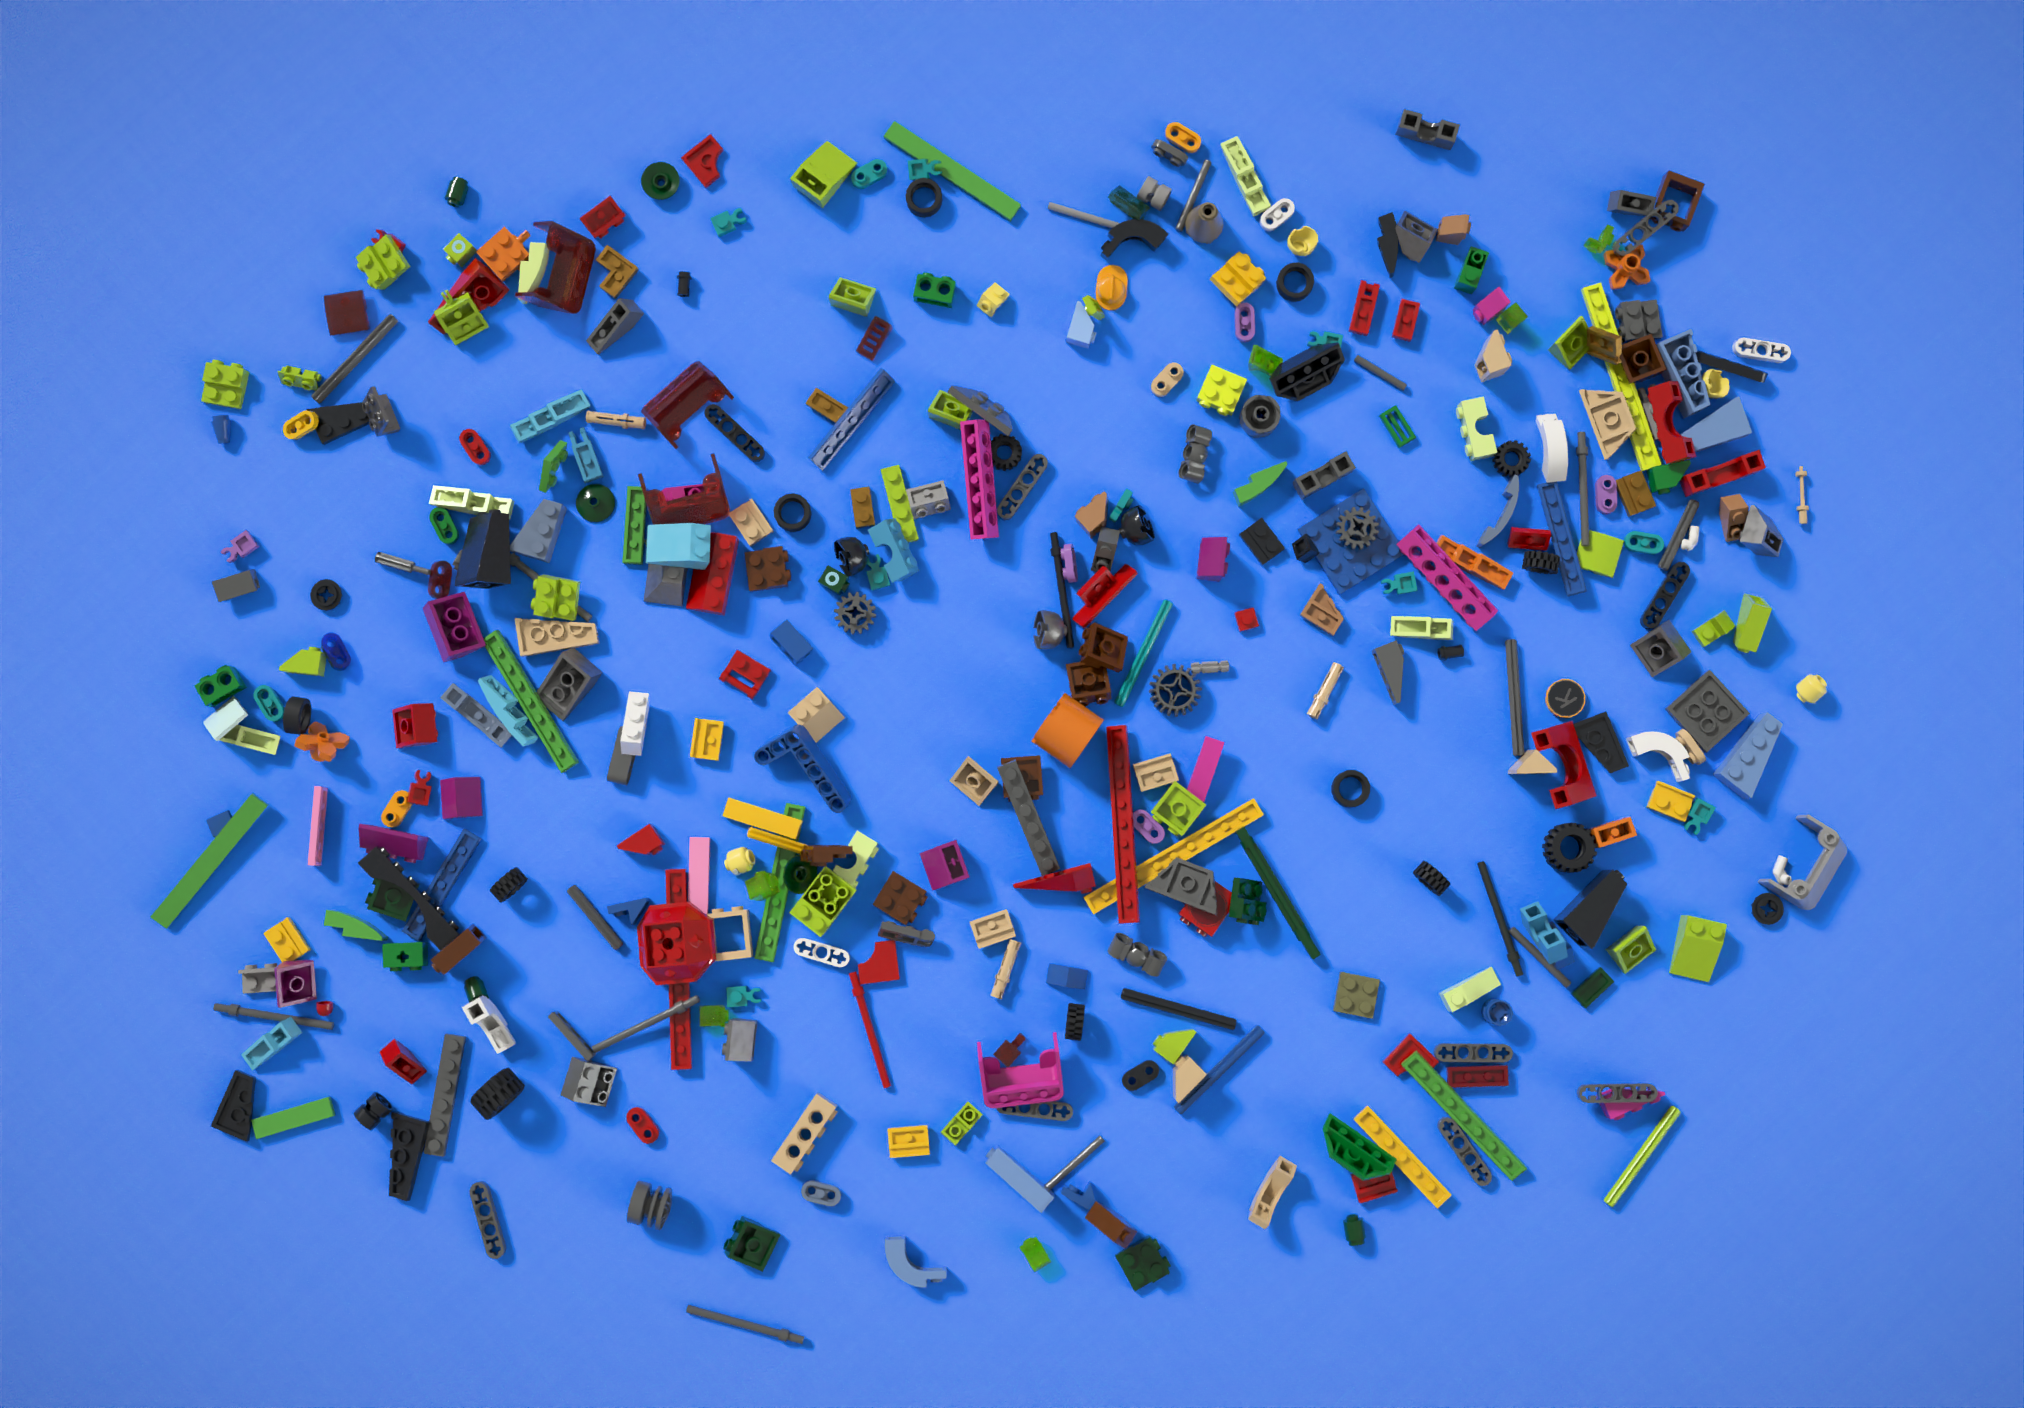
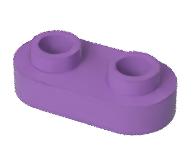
M1241 303L1236 307L1234 313L1235 336L1240 342H1249L1255 334V311L1251 304ZM1241 312H1246L1247 316H1241ZM1243 330L1247 331V332H1248V335H1247V336H1243V335L1241 334V331H1243Z
M1603 475L1595 482L1596 509L1601 514H1610L1617 507L1616 480L1610 475ZM1604 481L1609 482L1610 486L1605 487ZM1605 500L1610 502V507L1605 505Z
M1072 543L1065 544L1064 549H1061V558L1065 560L1063 576L1069 583L1077 582L1078 573L1075 549Z
M1137 810L1133 813L1134 828L1148 842L1156 844L1163 840L1165 836L1163 827L1147 811ZM1138 816H1142L1144 818L1143 823L1140 824L1137 822ZM1152 830H1156L1158 832V836L1156 838H1153L1151 836Z

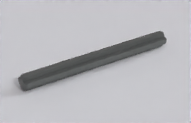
M389 314L311 397L320 404L398 323V320L392 314Z
M1508 639L1505 641L1512 749L1514 756H1521L1525 752L1517 640Z

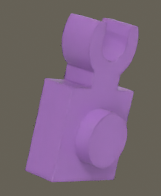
M245 530L232 539L230 542L233 546L223 548L221 554L226 555L230 552L231 557L226 561L233 563L238 555L244 558L260 546L250 532Z

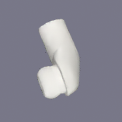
M1689 526L1688 540L1683 539L1681 541L1682 550L1687 549V551H1691L1696 546L1699 538L1698 526Z
M1779 855L1773 868V874L1780 885H1789L1792 882V878L1784 870L1788 858Z

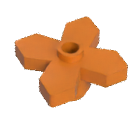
M1639 245L1625 256H1617L1613 250H1608L1603 254L1605 265L1616 270L1609 278L1611 290L1623 288L1628 278L1637 286L1650 282L1649 270L1640 266L1641 260L1645 256L1643 245Z
M315 721L309 726L308 734H301L296 738L294 746L303 751L310 750L311 758L315 761L323 762L326 760L330 762L336 756V749H344L349 744L350 736L341 732L328 734L326 726Z

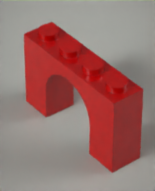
M1573 721L1532 732L1531 735L1538 751L1553 749L1559 754L1564 763L1566 775L1563 785L1549 790L1555 809L1596 797Z

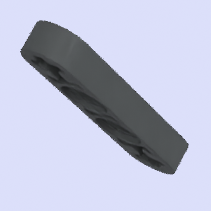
M1673 200L1662 202L1613 243V252L1617 256H1625L1632 252L1678 213V204ZM1665 205L1673 207L1671 208L1672 213L1669 212L1663 216L1659 214L1667 209ZM1651 216L1658 219L1656 227H1651L1648 224ZM1635 229H1640L1643 233L1640 240H1636L1633 237ZM1628 240L1632 242L1625 246L1626 251H1619V243L1623 244Z
M1034 455L997 508L998 516L1001 519H1011L1048 466V460L1044 455ZM1040 459H1042V464L1044 466H1039L1036 469V472L1039 473L1038 475H1036L1032 471L1036 465L1034 461H1039ZM1024 475H1032L1034 478L1033 482L1025 484L1022 480ZM1014 490L1022 492L1023 496L1020 500L1012 498L1011 494ZM1009 499L1013 503L1009 509L1011 514L1006 513L1003 515L1001 508H1007L1009 502L1006 500Z
M1440 1043L1435 1046L1433 1051L1435 1058L1443 1062H1508L1513 1056L1511 1047L1506 1044ZM1444 1047L1447 1051H1453L1455 1058L1452 1059V1054H1445L1444 1058H1442V1055L1438 1054V1052ZM1461 1047L1468 1049V1056L1466 1058H1460L1458 1055V1050ZM1481 1047H1485L1488 1050V1056L1483 1059L1478 1056V1050ZM1503 1047L1505 1051H1508V1054L1504 1055L1503 1059L1501 1055H1493V1051H1502Z
M1649 1083L1583 1084L1577 1089V1097L1585 1103L1651 1102L1656 1099L1658 1094L1656 1087ZM1606 1087L1612 1090V1096L1609 1099H1605L1602 1096V1090ZM1625 1087H1629L1632 1090L1631 1097L1627 1099L1622 1096V1090ZM1646 1087L1652 1091L1651 1094H1648V1098L1646 1095L1637 1094V1090L1645 1091ZM1587 1088L1588 1091L1597 1092V1096L1588 1095V1099H1586L1582 1092H1585Z
M1060 1101L1030 1104V1110L1026 1113L1019 1110V1105L1016 1106V1112H1012L1013 1107H1007L1006 1110H1002V1107L996 1108L1002 1114L1067 1121L1073 1115L1071 1105ZM1041 1104L1049 1105L1050 1112L1048 1114L1042 1115L1039 1113L1038 1108ZM1053 1104L1057 1105L1056 1109L1061 1110L1063 1106H1066L1067 1110L1070 1111L1065 1117H1062V1114L1055 1112L1056 1116H1051Z
M1442 1117L1437 1123V1128L1473 1181L1480 1186L1488 1185L1492 1180V1174L1457 1123L1452 1118ZM1445 1121L1452 1123L1450 1129L1455 1133L1450 1138H1448L1451 1135L1450 1132L1442 1129ZM1457 1137H1461L1464 1140L1462 1148H1455L1453 1145ZM1468 1154H1473L1476 1158L1473 1165H1467L1465 1162V1157ZM1478 1167V1169L1482 1173H1486V1175L1484 1176L1485 1180H1478L1477 1178H1479V1174L1477 1173V1171L1473 1170V1172H1471V1170Z
M478 1181L470 1187L471 1201L486 1253L490 1258L498 1259L506 1252L505 1240L490 1188L486 1182ZM477 1185L480 1188H484V1192L481 1193L482 1199L487 1197L486 1201H482L479 1204L477 1201L481 1199L480 1194L475 1193V1190L478 1189ZM482 1205L489 1206L490 1214L488 1216L480 1213ZM488 1224L495 1226L496 1232L494 1235L486 1233L485 1228ZM497 1236L498 1239L495 1240L496 1247L500 1246L501 1250L498 1251V1254L496 1252H492L491 1250L494 1247V1242L491 1241L489 1243L488 1241L489 1239H493Z

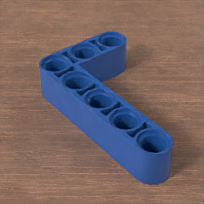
M799 724L792 726L764 743L755 752V761L759 765L765 766L791 751L832 812L841 813L851 803L850 793L804 726Z

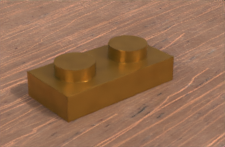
M818 388L814 389L805 403L808 407L834 423L848 409L847 406Z
M870 487L850 489L856 529L875 526Z

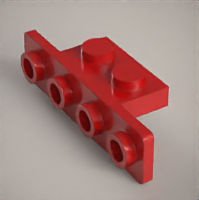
M1124 564L1113 576L1105 566H1102L1076 593L1085 605L1072 618L1074 622L1085 628L1132 581L1138 572L1128 564Z

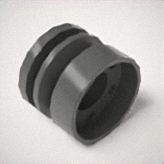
M637 1181L627 1212V1222L641 1225L644 1218L647 1217L648 1228H651L656 1220L655 1229L662 1230L671 1210L672 1188L667 1187L662 1196V1186L659 1185L655 1193H652V1183Z

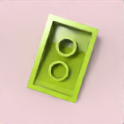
M1681 915L1669 973L1709 982L1724 943L1727 924L1689 915Z

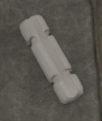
M1227 660L1220 661L1219 663L1218 661L1202 662L1201 664L1199 662L1191 663L1192 674H1199V672L1215 673L1219 670L1221 672L1229 671V662Z

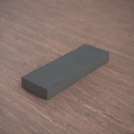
M554 1011L548 1016L586 1061L596 1056L591 1047L558 1011Z

